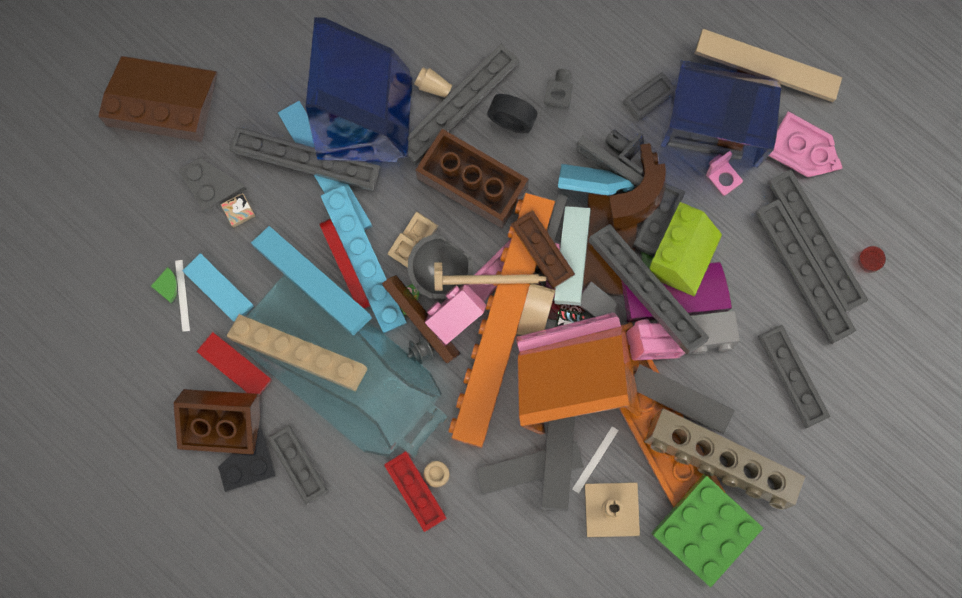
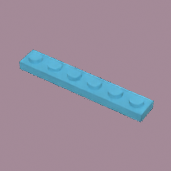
M344 185L321 195L322 201L383 334L407 324L399 305L382 286V283L387 279Z

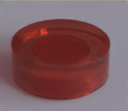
M876 246L865 248L858 257L860 267L869 273L879 271L886 262L884 252Z

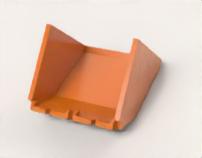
M624 325L519 352L518 393L521 427L542 435L545 434L544 422L626 407L636 416L642 415Z

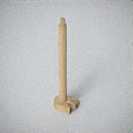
M434 263L435 291H443L442 285L528 284L546 281L545 276H538V274L442 276V263Z

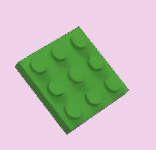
M703 474L651 534L711 588L764 528L707 475Z

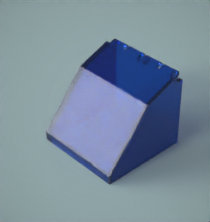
M314 17L306 97V111L317 160L398 162V158L408 156L409 116L411 111L410 95L412 94L413 80L410 75V69L392 48L325 17Z
M680 60L661 146L666 147L674 129L757 147L753 167L758 168L774 150L776 143L781 97L779 81Z

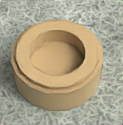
M439 461L429 463L423 473L426 483L435 488L444 486L450 477L447 466Z

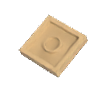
M637 483L584 485L587 537L640 536Z

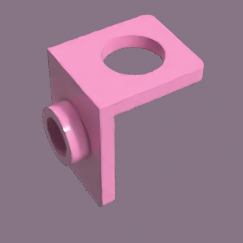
M731 151L723 156L719 154L709 162L710 167L706 173V176L723 196L730 193L743 182L741 177L728 163L732 156ZM722 173H728L733 177V183L730 186H723L719 182V176Z

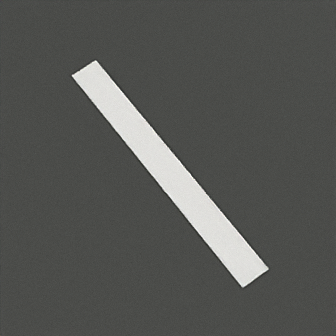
M183 260L175 261L182 332L190 331L185 278L182 271Z
M613 426L611 427L572 490L577 493L581 491L619 430Z

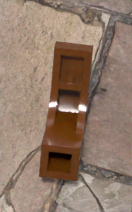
M650 143L640 145V158L644 173V179L641 184L630 192L609 196V208L614 229L626 228L642 222L653 214L663 199L666 180L665 163L659 164L657 152H652Z

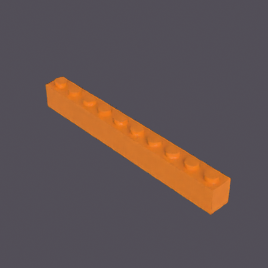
M525 193L524 199L518 200L515 214L519 215V219L533 210L547 231L555 201ZM510 226L508 238H512L509 248L504 247L500 261L504 262L502 272L497 271L496 275L534 274L537 264ZM531 283L493 284L497 286L495 295H490L487 302L486 310L490 311L488 319H482L478 333L482 335L480 345L475 343L471 355L475 362L472 369H467L464 383L468 384L465 394L460 393L456 408L460 409L457 419L452 418L449 433L453 434L452 440L481 449L483 447Z

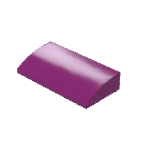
M721 262L709 263L695 297L662 283L690 316L728 312L732 309L728 285ZM622 281L627 322L646 319L655 320L653 315Z

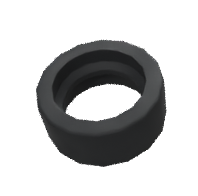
M501 93L494 96L487 115L497 125L507 130L524 134L531 131L538 113L526 101Z

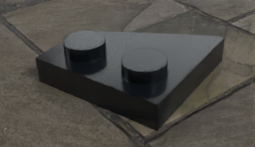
M258 429L254 454L232 453L218 467L226 493L277 477L263 429Z

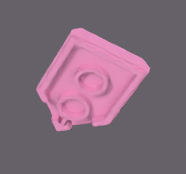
M789 111L764 152L769 157L806 177L842 169L841 161L838 159L833 136Z

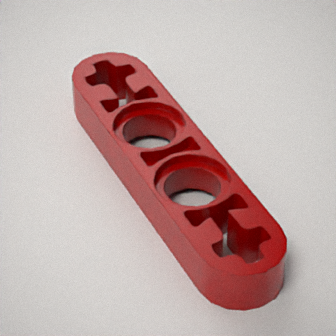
M331 218L319 223L353 300L364 309L369 307L370 303Z

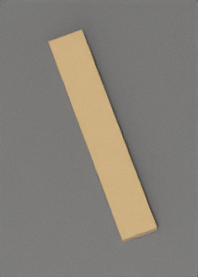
M702 29L694 52L695 55L830 102L836 100L842 80L840 76Z

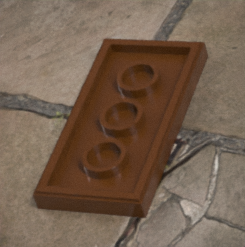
M588 194L587 208L591 209L588 241L591 235L610 224L613 227L609 208V196L611 195ZM637 224L615 229L635 252V249L632 247L636 240ZM587 242L583 289L588 282H592L608 295L624 297L621 278L595 248Z

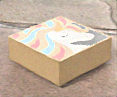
M243 193L221 204L233 228L255 217Z

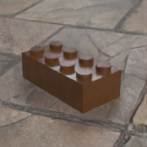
M441 129L415 170L418 180L500 228H503L516 208L518 200L523 197L528 189L529 183L527 177L444 129Z

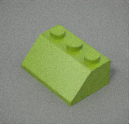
M680 202L652 260L651 272L661 283L695 297L721 239V232L703 211Z

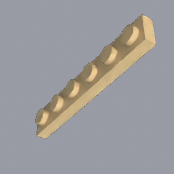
M240 314L227 334V337L236 343L355 392L368 369L364 364Z

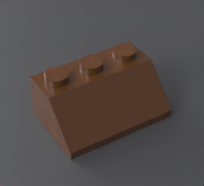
M182 390L173 402L177 449L254 454L260 421L259 394Z

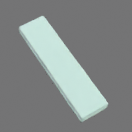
M565 206L560 252L574 271L575 276L556 287L555 304L581 306L591 214L590 208Z

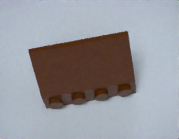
M121 56L103 94L98 117L108 127L202 142L218 73L212 70Z

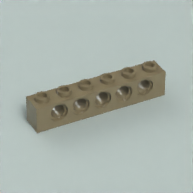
M664 408L655 414L644 441L650 444L651 449L654 451L673 455L677 462L696 466L702 474L719 477L725 485L746 490L745 493L750 497L765 499L769 501L770 506L779 510L796 505L805 479L804 475ZM672 433L679 436L680 444L673 441ZM696 445H700L703 448L704 456L696 451ZM720 456L727 460V467L721 464ZM744 467L749 469L751 478L745 476ZM767 479L773 481L774 490L768 486Z

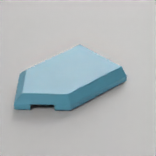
M561 164L558 187L561 189L613 195L619 189L628 192L635 188L629 180L607 170Z

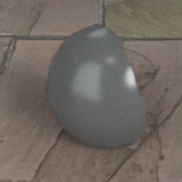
M438 233L422 238L413 247L408 258V274L412 284L421 294L432 299H447L446 294L456 286L442 285L443 291H435L434 263H442V276L473 275V258Z

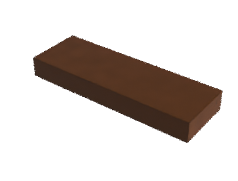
M533 210L511 223V227L553 289L575 276L574 271Z

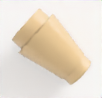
M424 67L421 69L414 84L421 91L444 98L448 96L453 86L431 68L426 69Z

